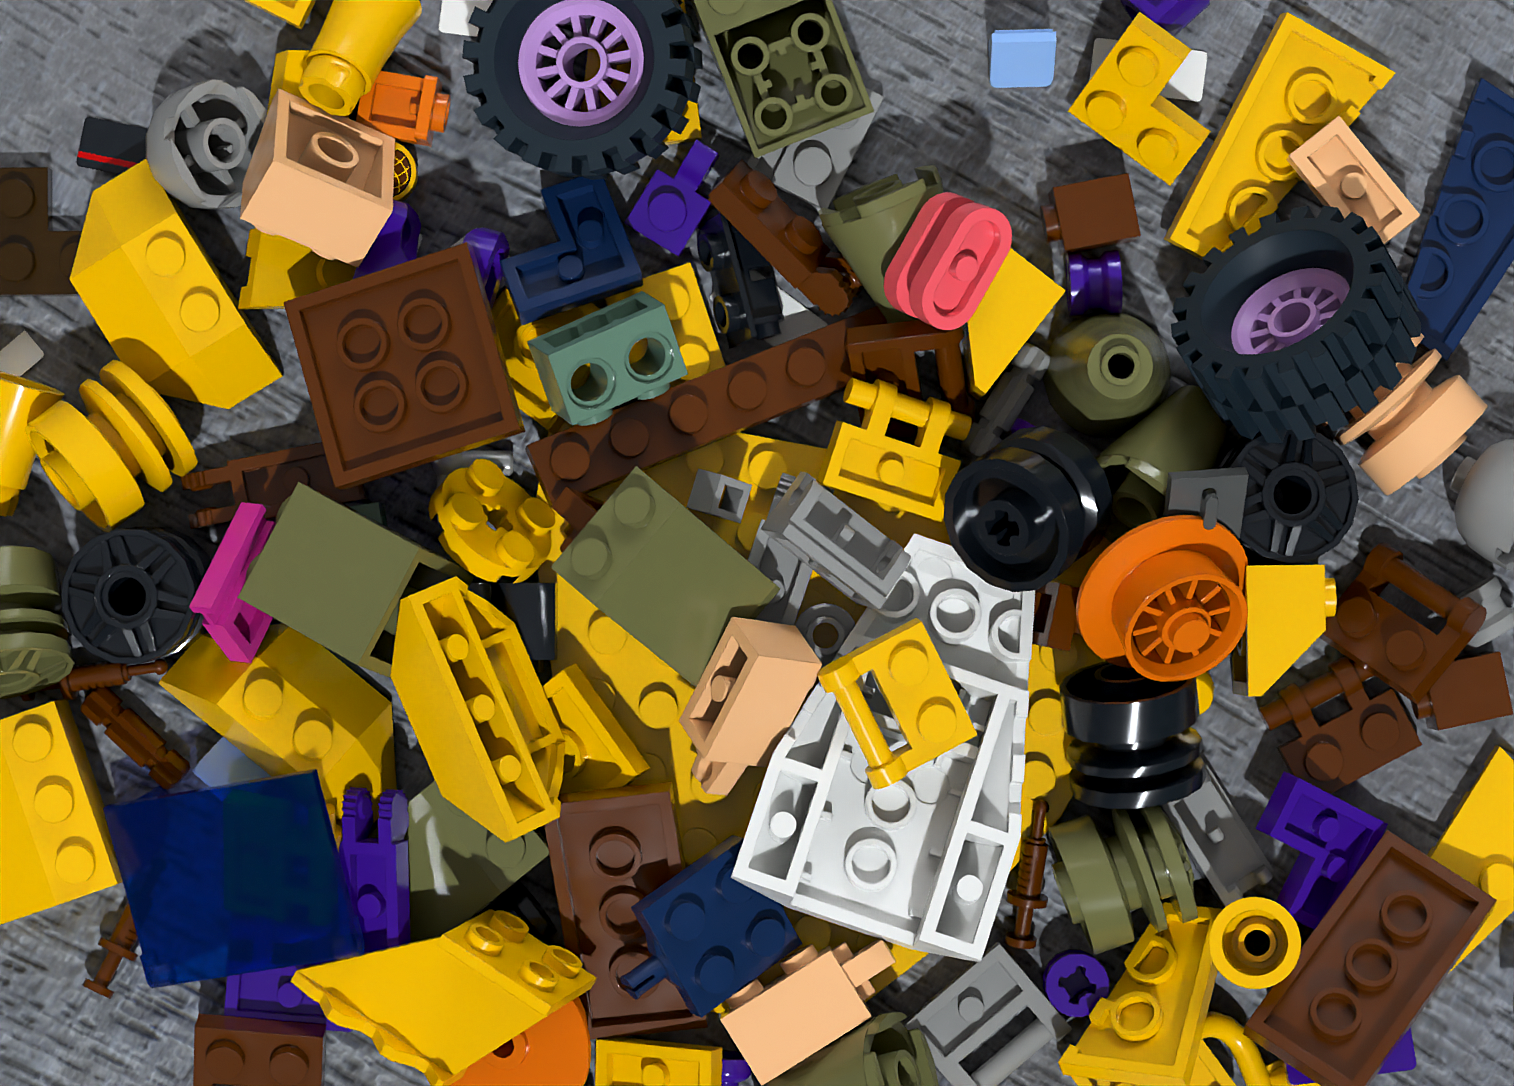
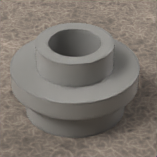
M822 603L806 609L798 617L795 626L822 662L821 668L833 661L844 641L855 627V622L843 608L834 604ZM830 623L836 628L838 638L832 647L821 648L814 643L812 635L817 625Z

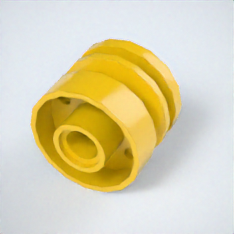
M115 359L101 368L99 376L102 385L91 379H87L80 384L79 392L89 414L87 417L68 402L59 400L27 424L25 429L29 442L39 457L44 472L55 488L76 510L81 511L92 523L105 532L115 530L143 508L145 502L135 480L136 476L153 489L164 492L173 482L169 470L183 477L194 469L198 463L195 451L169 405L136 372L123 362Z

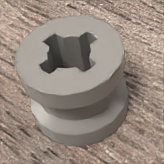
M1496 576L1478 582L1455 595L1460 599L1470 597L1485 607L1487 611L1483 625L1465 646L1464 651L1475 649L1514 627V609L1506 607L1500 597L1502 585Z

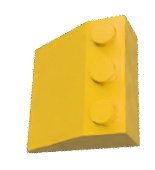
M65 699L52 701L0 720V925L130 879L69 702Z

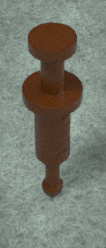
M158 659L155 662L136 665L112 663L110 661L73 665L70 674L58 683L37 692L60 689L65 700H74L78 696V691L124 685L132 679V676L164 674L168 670V664L164 659ZM36 692L21 695V698L24 702L33 701Z
M1043 799L1037 800L1033 805L1035 815L1032 834L1027 836L1026 840H1023L1016 889L1008 890L1006 901L1018 906L1014 932H1007L1004 942L1009 946L1022 949H1033L1036 947L1037 938L1030 935L1033 910L1046 908L1048 903V897L1041 893L1048 851V843H1046V839L1042 835L1046 812H1049V804Z
M158 856L154 859V866L142 890L137 889L136 893L132 892L109 940L103 937L100 938L98 945L108 949V952L94 980L85 978L82 986L111 999L114 991L108 989V986L122 958L125 957L133 962L136 961L138 954L132 952V949L156 903L153 901L155 897L152 896V893L164 869L167 870L169 866V861L164 856Z

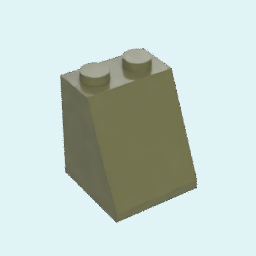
M637 466L551 566L554 571L592 604L695 687L731 617L755 620L780 590L775 583Z
M298 482L292 495L280 506L276 516V525L262 552L250 563L246 572V582L237 598L354 664L391 678L390 673L400 599L455 576L466 583L469 589L475 575L450 559L336 499Z

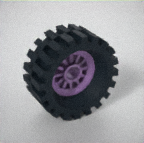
M493 0L486 12L475 6L468 22L478 27L479 31L476 42L464 40L462 58L472 62L474 74L463 76L466 91L468 94L479 99L481 106L474 109V112L481 124L493 129L497 134L493 139L505 150L522 157L521 160L552 173L570 178L582 176L589 180L608 179L607 173L614 171L626 175L640 169L638 160L643 157L650 156L657 159L669 148L663 142L669 133L674 131L681 135L690 119L682 116L687 101L697 103L701 89L700 85L693 82L694 69H703L702 51L694 47L692 36L697 35L698 32L692 18L681 9L680 5L683 3L681 0ZM585 19H594L588 35ZM572 23L574 38L572 39L562 29ZM611 23L616 29L604 39L608 24ZM554 36L563 45L559 51L547 47ZM626 40L629 47L628 50L612 53ZM586 49H596L601 61L598 73L588 81L578 82L573 73L575 58ZM544 56L555 59L556 65L543 68ZM631 62L630 74L617 70V65ZM561 77L552 87L547 88L545 80ZM614 79L626 83L620 94L611 86ZM570 90L565 107H563L557 101ZM600 91L611 101L610 104L601 107ZM585 95L588 112H579Z
M1309 206L1292 208L1290 220L1283 222L1280 221L1276 212L1259 218L1262 229L1250 235L1247 234L1244 227H1241L1229 235L1233 243L1229 249L1222 253L1216 247H1213L1202 258L1208 268L1203 274L1193 271L1189 273L1183 286L1190 297H1181L1175 300L1172 312L1178 322L1171 324V333L1178 345L1176 347L1177 351L1220 420L1228 428L1234 425L1238 433L1246 438L1253 440L1260 430L1267 443H1283L1287 430H1292L1298 441L1316 438V425L1327 422L1332 431L1349 424L1344 413L1358 406L1366 414L1379 402L1373 392L1379 386L1393 390L1403 378L1396 367V363L1411 364L1417 351L1411 338L1421 335V322L1415 313L1419 309L1380 236L1373 226L1368 228L1364 219L1359 215L1351 212L1344 219L1339 208L1323 206L1317 218L1314 217Z

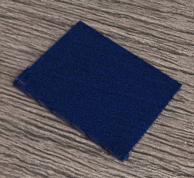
M317 769L108 804L103 808L142 951L140 955L146 981L152 989L363 956L365 942L358 915L354 914Z

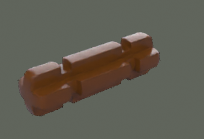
M109 687L94 689L83 701L80 707L82 713L96 726L104 725L107 728L104 734L140 767L146 765L151 770L148 775L163 789L169 790L174 788L189 772L191 768L189 762L175 749L168 751L164 747L167 742L131 708H122L120 704L123 700Z

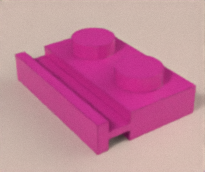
M240 503L189 605V608L194 613H201L204 616L202 625L230 661L251 663L273 617L237 598L246 582V572L250 563L262 552L276 525L274 521H266L264 518L266 509L263 504Z

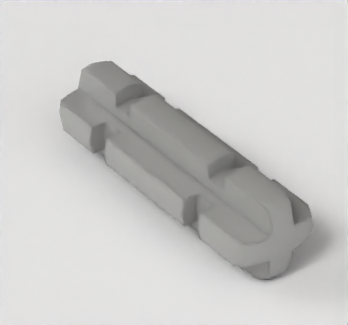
M1025 343L1010 363L1013 366L1010 373L1004 372L978 414L981 417L978 424L973 422L966 439L962 441L961 445L966 451L979 458L1003 441L999 438L1001 433L1009 431L1035 390L1031 385L1035 380L1039 382L1048 369L1050 356L1029 343Z

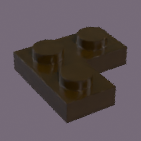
M48 167L0 168V297L80 296L71 283L70 276L82 231H53L52 170Z

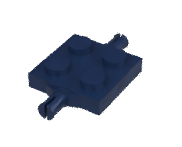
M731 835L631 907L646 934L648 952L650 953L648 959L620 977L621 983L626 985L624 988L635 1000L639 999L642 994L663 979H666L677 988L690 1013L702 1018L802 945L800 938L784 911V905L731 878L744 838Z

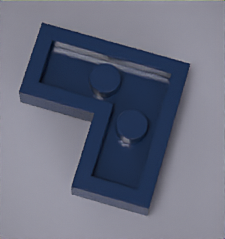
M581 176L540 189L542 204L557 242L499 260L502 276L521 325L643 286L642 272L604 179L589 180Z

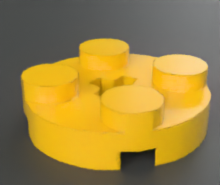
M476 459L469 467L454 470L439 485L430 498L428 507L430 521L437 514L439 523L444 529L438 537L439 542L456 563L476 577L496 583L504 575L516 577L513 584L524 582L541 566L550 553L552 540L549 530L555 524L553 511L544 501L531 497L521 486L506 477L501 469L490 460ZM486 522H490L496 528V531L490 528Z

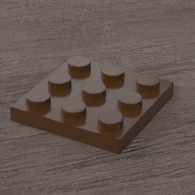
M465 242L284 302L335 488L345 490L526 432L473 246Z

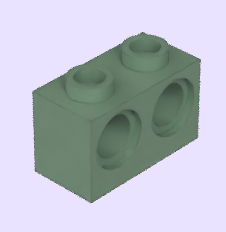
M643 291L527 341L551 410L572 426L575 424L587 426L601 422L613 414L614 407L634 398L646 400L657 397L669 390L670 382L688 375L665 305ZM647 338L648 346L645 355L636 363L630 364L629 353L631 348L637 341ZM590 363L591 370L588 380L581 387L571 389V379L574 372L580 366Z

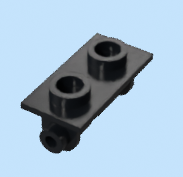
M721 213L698 226L700 231L697 241L698 256L703 268L711 274L716 294L713 301V314L719 330L724 334L726 333L729 349L735 348L755 337L757 340H763L781 335L779 323L785 319L781 310L774 278L751 281L749 273L750 270L765 268L770 263Z

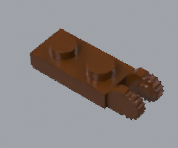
M743 159L728 171L708 194L710 197L708 200L795 289L798 288L813 305H818L819 311H824L825 315L828 313L833 317L834 314L840 316L842 312L845 313L853 303L852 298L857 297L864 288L842 254L830 252L831 249L822 241V237L814 224L802 216H797L777 195V190L771 180L763 173L753 170Z
M322 442L227 461V466L190 473L183 477L180 476L183 490H191L192 492L211 489L213 485L231 482L235 501L233 506L223 508L209 507L196 510L194 514L188 515L190 529L230 523L241 502L263 504L266 509L264 518H276L280 506L292 495L298 482L324 493L343 504L367 499L364 484L345 490L335 488Z

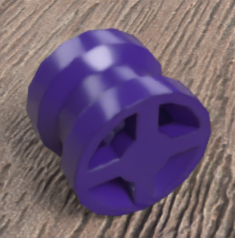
M1105 251L1099 258H1086L1080 252L1067 253L1065 281L1069 316H1082L1088 309L1099 308L1107 314H1121L1123 291L1119 251Z
M1067 949L1056 953L1047 962L1042 973V987L1047 999L1059 1012L1070 1017H1084L1091 1013L1101 997H1107L1109 993V978L1105 968L1092 954L1081 949Z

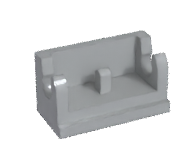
M801 471L761 527L763 532L856 604L879 610L886 602V596L903 574L911 559V555L905 552L902 546L894 540H890L816 482V479L807 472Z
M1205 763L1206 779L1199 790L1188 797L1160 805V807L1170 820L1174 822L1188 856L1217 902L1226 907L1230 903L1242 899L1243 893L1250 888L1269 882L1273 878L1271 872L1274 870Z

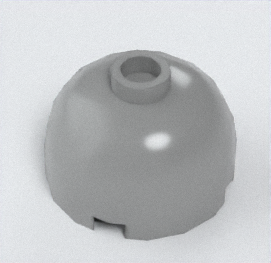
M213 79L195 83L170 94L155 110L145 136L146 159L152 176L170 197L188 207L223 210L241 205L243 180L267 117V110L254 93L242 86L233 87L223 83L224 80Z
M1505 439L1489 446L1477 460L1467 456L1455 472L1450 490L1458 494L1454 516L1458 532L1466 544L1485 559L1506 570H1513L1514 439Z

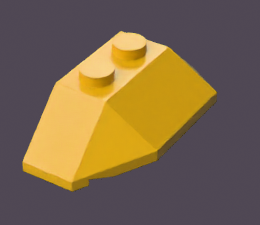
M147 159L92 192L70 281L121 362L136 372L158 394L230 409L283 376L243 309L238 310V301L176 201L167 194L165 189L152 176Z
M457 576L400 599L390 677L441 795L505 843L559 818L561 801L558 800L563 780L565 739L515 623L486 599L469 591L468 585Z
M283 623L269 625L251 663L230 661L209 633L203 634L185 651L159 681V685L221 736L226 738L306 806L311 808L312 805L321 802L333 804L336 807V824L341 828L343 816L342 801H344V795H346L347 790H350V787L367 788V791H370L373 803L371 807L373 810V824L379 818L378 803L383 794L382 792H385L386 789L397 790L392 702L324 646Z

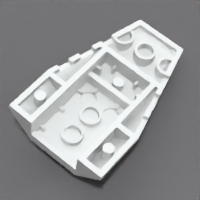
M914 533L904 548V551L911 555L909 564L886 596V602L880 610L871 607L866 608L833 661L910 620L918 618L922 621L978 735L909 771L898 782L882 789H873L865 773V769L869 764L833 692H825L819 681L772 753L731 878L787 908L878 939H883L911 950L981 962L1021 837L1022 814L1020 812L1026 755H1024L1029 706L1028 678L1029 662L1032 655L1035 590L1011 592L989 585L966 567L951 545ZM871 671L860 675L856 682L891 752L904 746L906 741Z

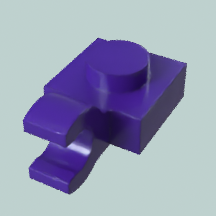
M696 139L674 179L659 169L656 170L624 223L680 257L712 205L709 200L697 192L720 156L718 152Z

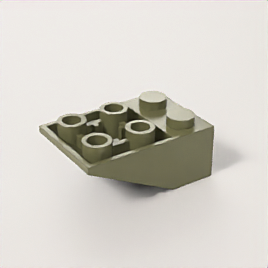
M690 0L754 158L874 112L832 0Z

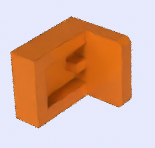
M380 71L371 90L359 100L356 122L393 137L396 141L431 147L434 131L444 133L446 130L451 95L441 94L443 84L439 77L425 75V78Z

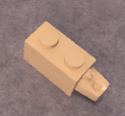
M731 617L679 719V722L697 748V756L691 771L694 777L701 783V788L705 793L727 796L748 765L768 768L772 753L790 728L808 691L813 687L817 674L823 664L796 626Z
M876 939L855 953L851 952L846 942L833 949L828 945L819 952L811 943L780 963L781 968L785 972L784 974L762 986L758 978H755L729 997L726 1002L730 1007L721 1012L720 1020L762 1086L871 1018V1011L864 1000L874 994L876 990L869 979L895 963L896 959L883 939Z

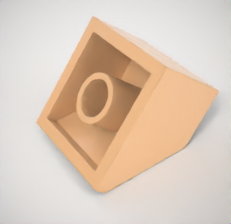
M278 89L272 100L243 180L240 219L251 223L263 233L280 235L307 246L323 258L329 260L338 259L359 268L393 211L395 138L344 116L328 114L323 109L311 105L307 100Z

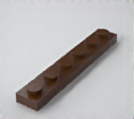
M875 306L671 387L657 397L639 400L616 409L610 417L596 424L587 426L576 425L528 444L525 450L549 507L551 508L566 486L587 494L626 478L636 466L642 471L844 391L848 381L852 378L846 328L887 324L885 317L879 308Z

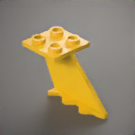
M489 909L442 934V936L300 968L295 971L290 982L308 997L319 1003L328 1020L338 1026L360 1031L370 1037L379 1054L388 1060L415 1067L425 1074L431 1086H450L464 1076L470 1065L590 990L597 977L583 969L582 961L571 951L556 945L548 946L528 933V925L519 917L506 911Z

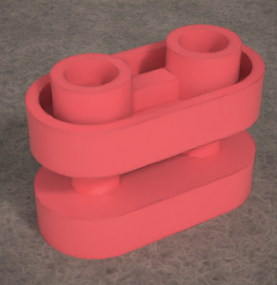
M945 192L930 198L921 208L887 268L884 277V292L888 302L895 309L941 330H953L964 325L973 316L1010 250L1012 230L1008 219L996 209L975 203L955 193Z

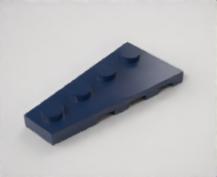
M1483 78L1476 81L1406 280V285L1419 309L1415 313L1421 322V333L1424 335L1423 340L1418 346L1427 352L1436 349L1442 355L1440 358L1442 362L1449 359L1514 260V99Z

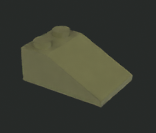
M436 781L432 782L407 803L409 805L407 808L409 826L404 840H408L411 943L442 936V934L463 924L549 855L547 838L543 831L537 828L505 843L441 795ZM378 827L368 835V838H378ZM339 859L336 861V872H337L338 874H339Z

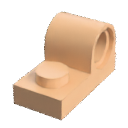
M1340 116L1336 117L1286 159L1324 206L1339 208L1344 219L1351 212L1359 215L1364 219L1368 228L1373 226L1384 245L1420 216L1418 211Z

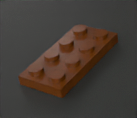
M672 782L559 794L558 800L561 801L560 817L544 826L565 948L582 961L583 969L597 977L592 988L579 996L586 1012L590 1040L708 1028L709 1013L702 1018L690 1013L677 988L666 979H663L642 994L637 1000L629 995L624 988L626 985H623L620 980L622 975L627 974L650 957L646 934L631 907L686 868Z
M1387 830L1301 947L1299 959L1294 969L1285 979L1272 987L1247 1021L1243 1034L1321 1086H1369L1490 916L1497 900Z

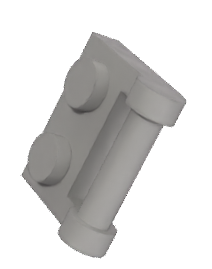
M996 942L983 954L981 962L974 961L903 1022L907 1030L919 1028L927 1041L935 1066L952 1086H997L1053 1037L1059 1042L1073 1030L999 942ZM1027 1005L1037 1018L970 1075L959 1062Z

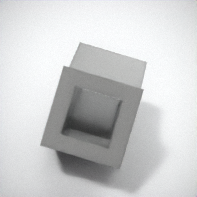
M698 468L687 508L741 523L752 485ZM724 486H726V491L722 500L721 507L718 508L724 490Z

